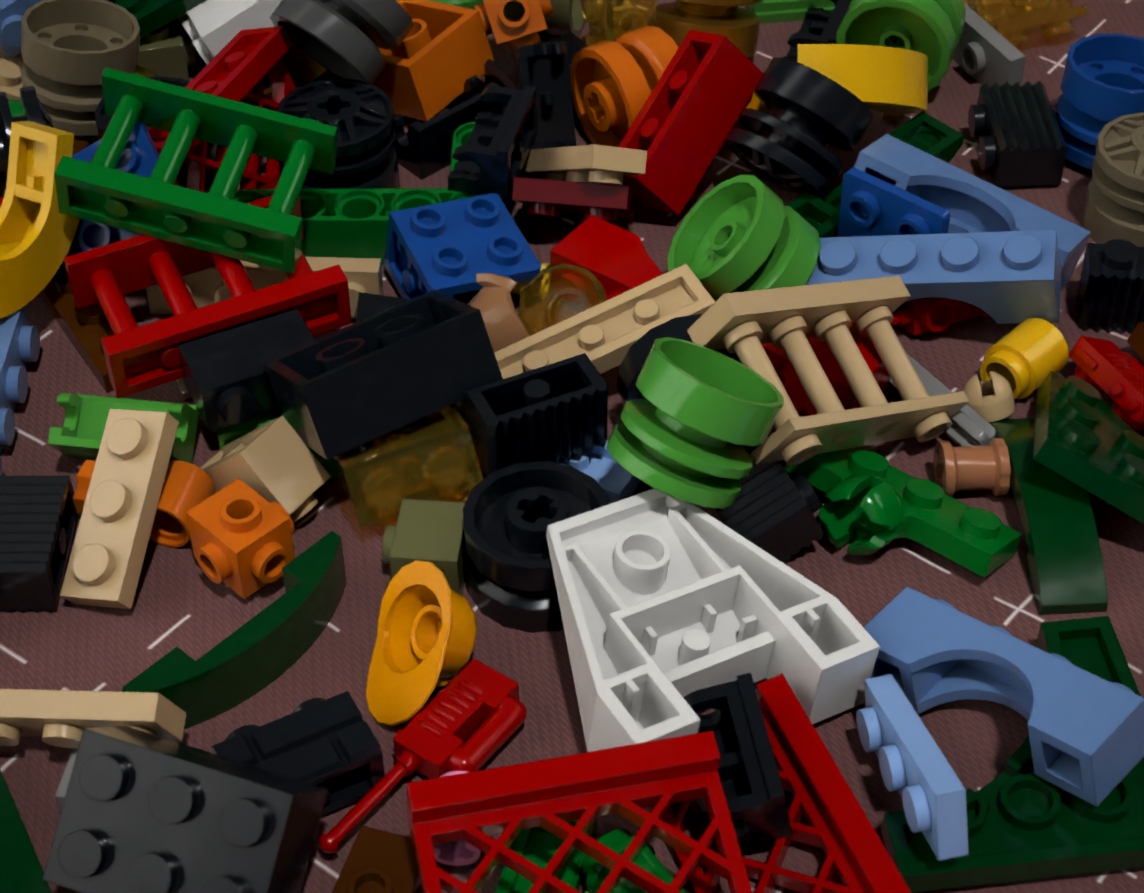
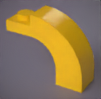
M798 44V63L834 80L858 97L870 110L881 111V120H903L905 114H919L921 111L927 113V55L913 50L886 46Z
M18 121L11 124L7 182L0 207V319L26 306L47 286L63 263L80 222V218L59 213L54 177L62 157L72 158L74 133L31 121Z

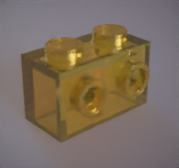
M447 406L427 415V423L416 430L402 434L389 432L369 441L370 447L358 456L345 460H335L347 502L360 527L368 524L380 527L397 523L402 499L459 502L469 495V490H472L483 480L469 427L455 408Z

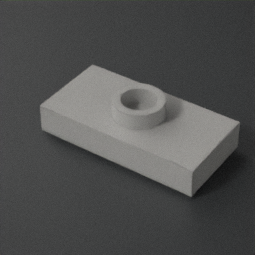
M964 5L966 9L964 31L954 50L952 59L981 85L987 83L991 87L996 82L1000 86L1006 82L1011 86L1016 82L1022 85L1026 56L968 5Z

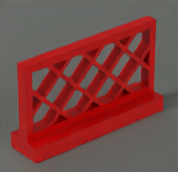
M285 26L241 30L185 88L277 111L280 101L296 89L282 57L293 46ZM267 72L273 83L271 100L263 97L264 80ZM147 127L160 155L170 132ZM193 139L184 163H188L187 188L204 192L205 169L214 171L215 178L228 147L217 145L216 161L206 158L207 142ZM251 154L240 180L239 190L275 189L282 173L281 161L267 158L266 173L261 176L257 174L259 155ZM176 179L174 185L180 186Z
M783 673L757 684L759 704L784 790L791 792L794 799L788 811L792 836L776 840L767 863L743 857L748 877L760 880L755 893H771L773 885L802 893H912ZM698 799L672 803V807L680 808L676 817L669 807L661 820L685 834L693 814H701ZM802 815H804L809 826L799 823ZM792 840L823 849L826 859L818 878L781 868ZM670 846L680 867H682L688 856ZM698 863L687 881L693 893H714L721 876L710 869L704 875ZM835 872L843 885L832 882Z
M709 731L407 783V822L412 846H415L423 892L442 893L443 889L447 893H479L477 892L479 887L497 862H500L534 883L528 893H544L545 891L548 893H581L555 877L576 848L611 869V872L596 893H612L622 877L648 893H682L680 890L698 863L726 879L731 893H753L718 773L721 757L714 732ZM698 798L705 799L711 823L699 842L661 820L672 803ZM655 806L651 813L643 809ZM617 813L640 827L622 856L585 834L597 816ZM579 820L575 826L567 823V821ZM541 826L564 841L545 869L540 868L508 848L522 829ZM502 833L497 840L489 836ZM651 834L688 856L670 885L633 863V860ZM715 838L720 855L709 849ZM465 840L486 853V856L468 881L463 883L437 866L433 845Z

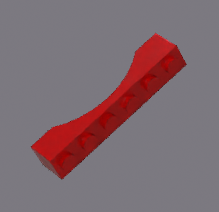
M593 215L589 216L550 250L551 296L583 311L664 274L647 254L638 235ZM856 332L851 333L886 397L889 390L890 376L869 338L861 336ZM816 337L807 338L844 409L860 408L859 402L826 341L819 342ZM773 343L762 344L796 411L807 416L816 415L817 413L783 348L774 347Z

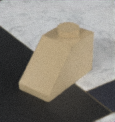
M283 415L224 445L199 467L212 478L215 484V493L239 478L268 502L276 501L281 504L290 515L293 523L307 514L318 503L313 493L331 477Z

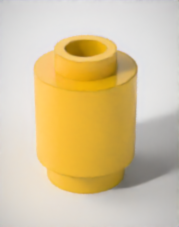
M1041 318L1026 319L987 350L984 361L980 366L981 380H990L989 371H994L1009 381L1014 399L1026 398L1041 386L1050 371L1057 373L1066 365L1069 357L1066 340L1062 333L1050 322Z

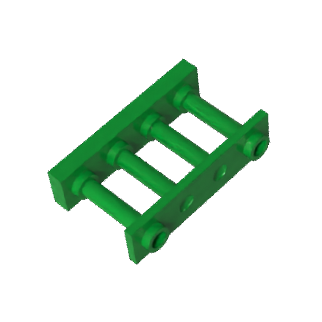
M105 67L101 76L105 116L112 118L92 161L85 162L66 156L62 157L54 173L59 213L294 274L301 258L302 218L291 214L309 169L333 175L336 167L338 127L323 124L314 119L300 118L149 79L140 74H130ZM137 121L145 123L147 127L170 132L150 177L116 170V166ZM193 139L228 147L211 188L207 193L174 185ZM251 154L286 162L267 208L232 200Z

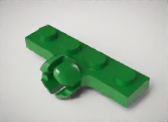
M855 447L821 453L803 463L785 469L787 473L795 477L803 473L811 486L825 492L824 496L831 501L823 505L819 511L823 532L830 543L838 548L854 540L855 542L848 545L847 553L855 556L872 555L896 538H908L985 578L1015 556L1022 533L1002 524L1000 518L994 513L982 508L970 507L946 495L938 484L926 479L914 478L890 466L885 457L872 451L859 450Z

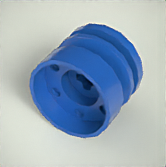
M1097 34L1081 38L1070 46L1060 87L1063 94L1059 96L1055 109V117L1067 147L1066 159L1087 169H1092L1093 159L1096 156L1097 137L1104 126L1120 116L1144 112V38L1124 34Z

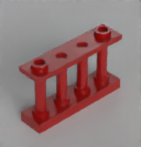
M272 195L248 202L247 204L267 208ZM298 196L291 215L302 218L300 197ZM302 224V240H303V239H304V233H303V224ZM142 234L64 258L76 308L79 309L99 302L114 335L102 338L101 342L110 382L117 398L183 378L177 347L180 344L298 309L304 323H307L312 336L352 323L348 279L340 265L313 272L302 251L295 273L286 272L290 280L258 290L255 289L245 268L238 259ZM216 266L232 298L197 308L182 277ZM158 284L174 316L138 327L124 298V294Z

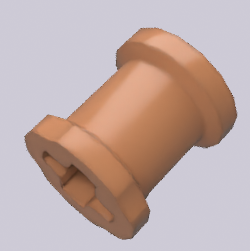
M993 438L990 440L989 445L952 447L949 441H938L934 450L935 483L944 490L946 495L953 497L956 491L991 490L995 496L1007 495L1010 487L1011 467L1008 447L1003 438Z

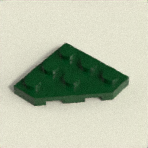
M1050 371L1037 390L1033 459L1144 524V437L1136 433L1102 401L1100 393L1091 384L1077 376L1070 375L1065 379Z

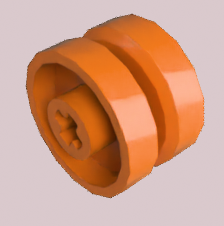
M646 25L624 33L615 42L604 40L582 48L574 55L570 67L572 98L582 128L592 144L619 146L679 47L673 38L661 28Z

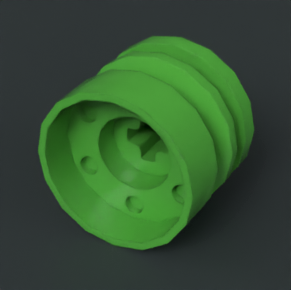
M670 337L656 339L636 382L637 388L647 400L634 399L626 401L620 417L623 423L615 425L606 448L613 459L630 474L659 491L702 507L724 509L732 506L741 491L740 478L748 476L753 467V458L744 446L755 447L765 443L784 405V397L773 384L757 372L715 350L682 339Z

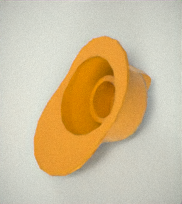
M416 560L403 566L390 580L381 601L377 637L366 687L369 712L381 724L395 726L412 718L423 708L435 687L445 686L456 677L458 672L468 663L475 647L477 625L476 616L471 604L464 596L450 589L444 572L432 562Z

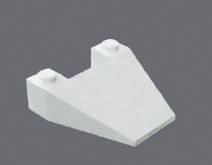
M654 488L547 525L546 538L588 752L697 734L701 719L689 706L684 697L699 689L736 681V676L751 673L754 683L765 678L767 680L783 673L812 724L863 704L865 699L864 679L871 678L880 649L879 644L838 598L694 504L679 500Z

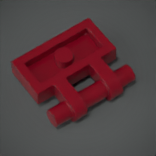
M514 177L512 200L523 204V211H526L528 215L544 216L545 218L562 219L563 214L583 215V219L593 215L612 223L617 222V218L634 220L636 211V197H633L634 189L630 186Z

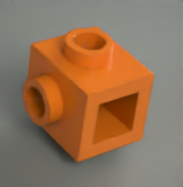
M483 0L484 3L474 6L475 10H479L486 36L494 34L497 45L508 41L510 50H513L514 45L534 44L541 41L538 32L548 29L545 17L554 14L550 0H515L519 1L525 9L524 14L517 19L508 17L504 10V6L513 0Z
M239 478L186 511L194 558L198 561L202 571L214 583L224 582L243 599H246L266 584L275 582L282 577V568L295 559L292 539L295 527L288 512L278 502H268Z

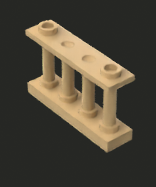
M900 276L724 293L687 329L693 343L712 350L727 349L729 353H736L743 365L757 372L773 384L784 397V405L774 423L776 431L766 439L764 444L759 445L750 453L756 465L785 460L788 466H793L821 453L916 437L918 442H926L943 434L952 426L950 417L970 402L965 392L960 391L930 396L890 325L894 319L892 313L911 297ZM859 332L861 336L869 337L903 401L887 402L851 333ZM816 337L819 342L826 341L859 402L860 408L844 409L807 338ZM773 343L774 347L783 348L817 413L816 415L799 416L762 344Z

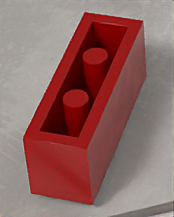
M689 30L618 146L647 151L645 174L624 175L622 185L630 186L634 189L633 196L645 206L680 215L686 203L693 197L698 183L712 160L721 151L724 140L739 118L742 109H745L750 103L754 89L764 74L726 36Z

